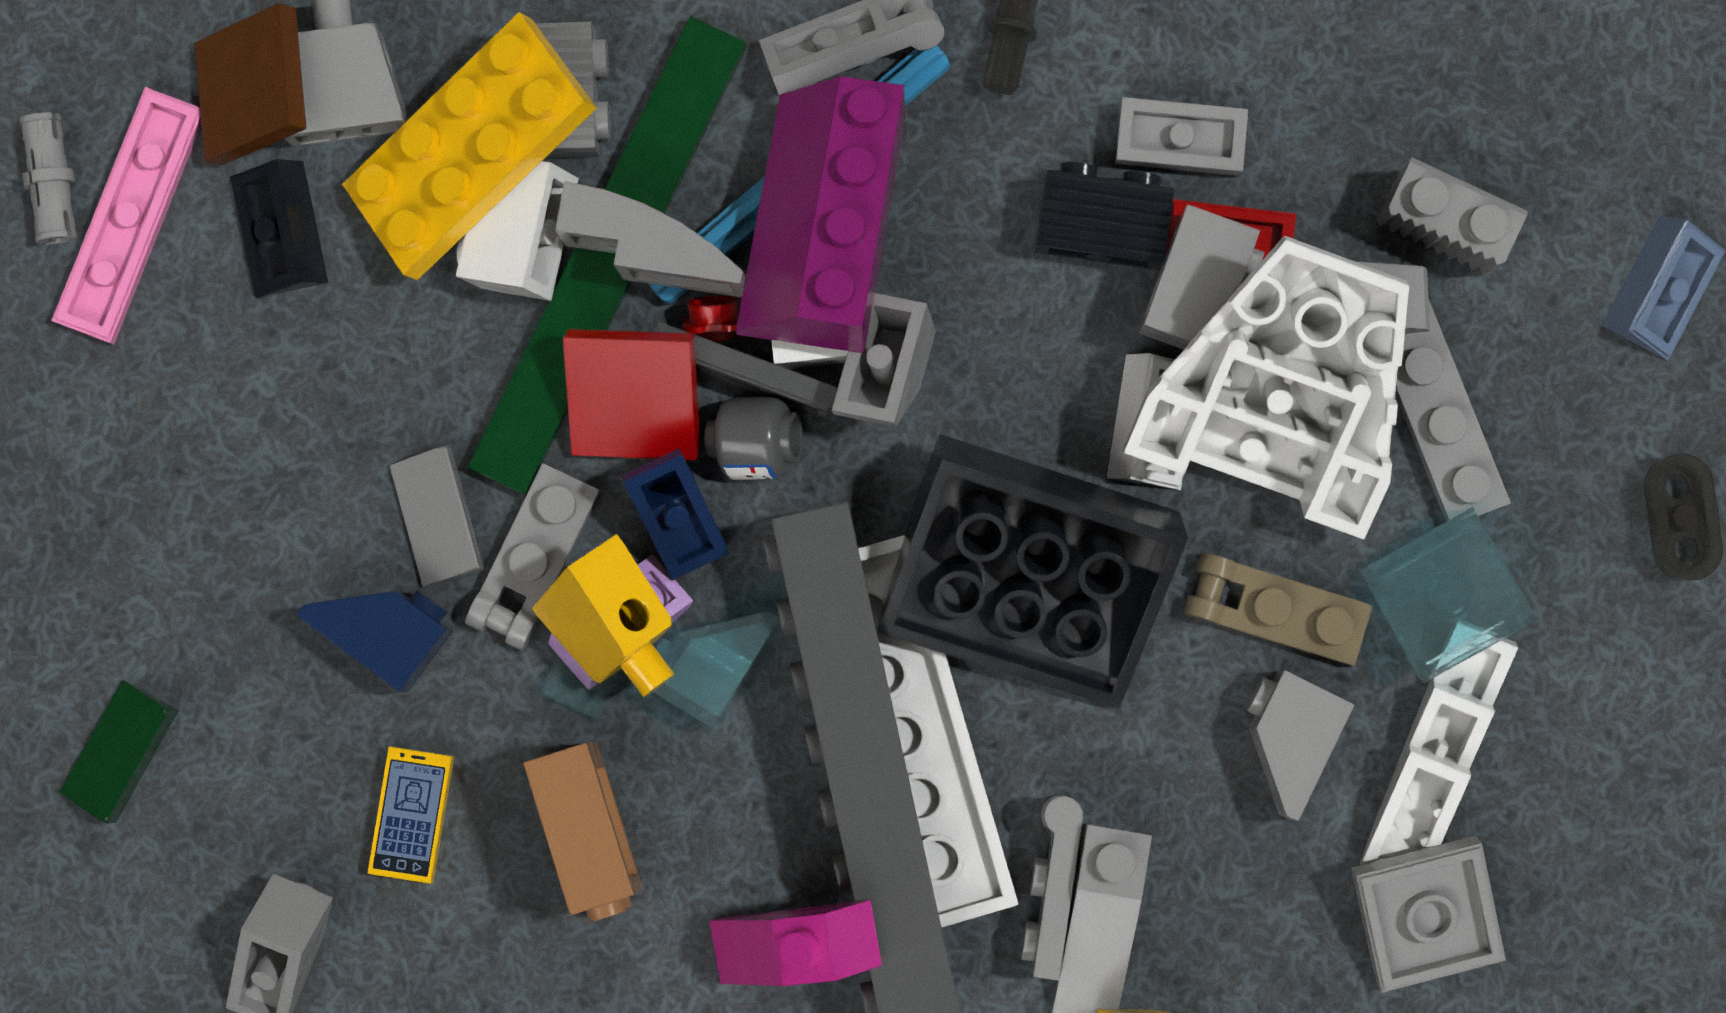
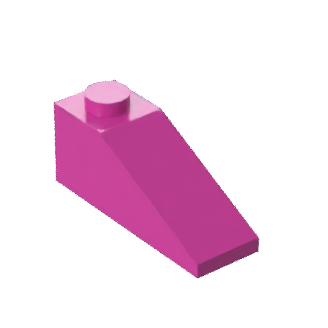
M871 900L709 920L720 984L790 986L829 982L882 966Z

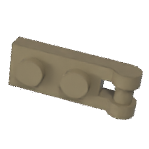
M1201 552L1196 572L1201 573L1195 596L1188 595L1183 614L1344 665L1355 666L1373 605L1245 566L1217 555ZM1226 581L1243 586L1236 609L1219 603Z

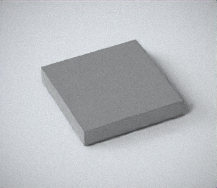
M1476 835L1351 868L1372 967L1381 993L1506 961L1483 846Z

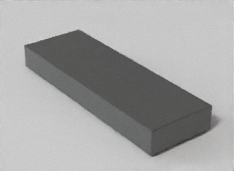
M659 321L655 332L688 333ZM694 335L696 372L763 397H779L788 406L827 420L828 417L831 418L838 387Z

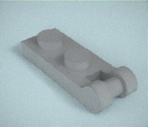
M862 0L760 39L759 43L780 96V94L816 84L818 81L857 66L870 64L878 58L909 46L917 50L931 49L937 46L943 39L944 27L938 14L933 10L932 0Z
M542 463L496 560L469 609L465 624L481 632L486 628H490L506 636V644L524 651L540 620L531 608L562 574L601 491ZM506 587L527 597L518 614L498 604Z
M1056 795L1049 798L1043 804L1041 810L1043 824L1051 831L1047 858L1035 857L1030 895L1041 897L1038 923L1026 921L1021 947V960L1032 961L1030 973L1033 977L1057 981L1060 979L1083 821V812L1079 803L1064 795Z

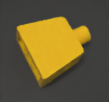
M617 534L569 565L531 608L591 679L599 684L623 669L644 698L675 675L653 646L672 626L671 617Z

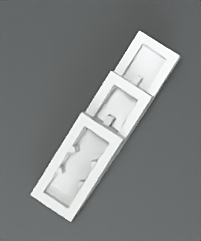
M1456 618L1378 811L1361 857L1360 865L1437 846L1442 843L1471 778L1469 770L1495 713L1493 704L1518 650L1516 642Z

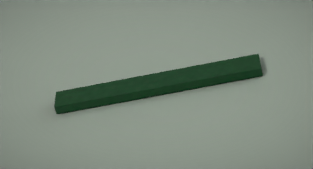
M692 16L689 17L605 190L639 201L664 214L666 213L747 49V42ZM575 248L553 292L552 299L549 301L467 468L527 496L568 413L563 337L568 329L608 331L632 281L623 280L615 268V253Z

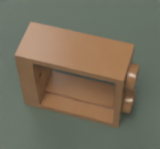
M598 742L583 743L524 762L526 774L570 915L587 911L589 921L593 922L627 911L628 908L633 907L630 896L641 891L643 887Z

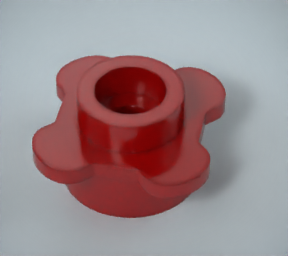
M707 295L690 299L687 302L688 315L683 317V331L694 333L713 342L727 341L735 337L734 331H736L739 317L737 297Z

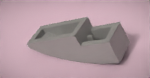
M564 181L555 231L566 246L615 253L614 266L623 280L742 297L746 279L743 271L716 246L683 223L644 203L605 189Z

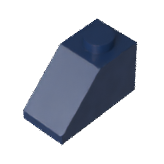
M416 590L411 598H408L403 593L390 591L304 604L296 614V616L397 691L406 693L410 691L454 632L441 622L448 612L419 590Z

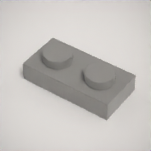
M1122 97L1119 110L1115 164L1240 176L1244 165L1248 109Z

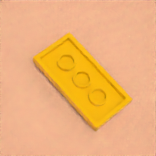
M518 12L342 185L402 274L418 280L584 122L597 107L533 19Z

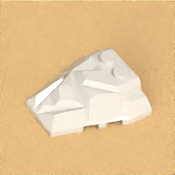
M1283 236L1229 297L1228 301L1147 390L1123 446V452L1183 475L1190 461L1202 464L1299 499L1304 518L1365 539L1391 480L1392 462L1389 454L1392 425H1396L1398 404L1395 400L1398 367L1402 366L1409 295L1408 281L1293 238Z

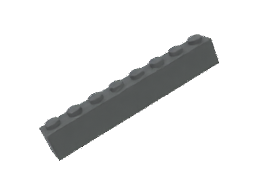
M848 502L771 519L774 534L764 536L763 543L770 574L783 572L788 597L776 600L784 638L797 635L802 661L790 663L798 701L811 699L816 722L815 725L804 727L812 765L825 763L830 788L818 790L821 810L826 829L839 827L844 852L832 854L840 893L853 891L855 902L871 900L882 966L870 969L871 981L860 983L865 1012L960 1013Z

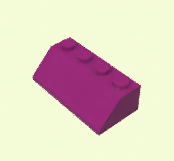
M839 76L780 94L736 327L737 335L865 353L905 123L904 85Z

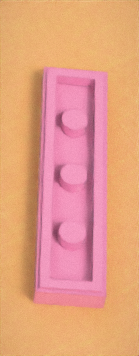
M144 88L51 321L113 345L115 344L202 126L200 107L150 88Z

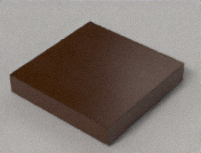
M277 3L195 42L205 162L224 165L306 129L295 7Z

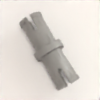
M51 112L25 115L19 119L27 172L22 174L23 188L30 190L34 214L35 242L39 245H50L76 241L78 237L73 217L70 185L75 183L74 170L67 168L63 143L62 116L59 113L52 114Z

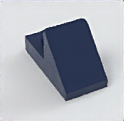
M676 449L621 476L672 580L730 553L680 449Z

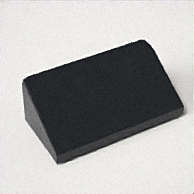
M275 159L230 176L255 298L329 283L304 162Z

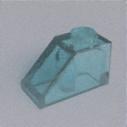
M770 611L680 632L674 643L663 638L656 650L675 675L653 692L707 726L716 728L779 625L780 617Z

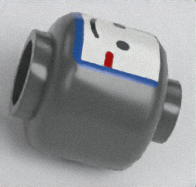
M735 397L728 399L719 408L716 420H709L705 429L706 452L710 458L717 459L721 471L730 479L780 478L788 472L791 463H797L801 458L803 428L800 416L797 412H790L788 405L779 397Z

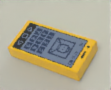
M393 746L388 747L367 874L429 884L434 883L454 756Z

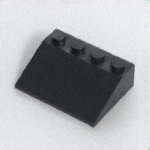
M939 434L916 496L877 627V633L1120 708L1188 541L1179 511Z

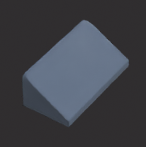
M1659 216L1602 326L1669 361L1726 250L1688 220Z

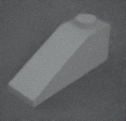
M1082 823L1060 979L1056 984L1052 1013H1097L1098 1008L1119 1009L1142 902L1152 835Z

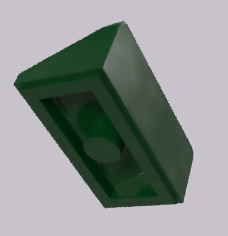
M122 680L59 793L107 824L117 823L179 710Z

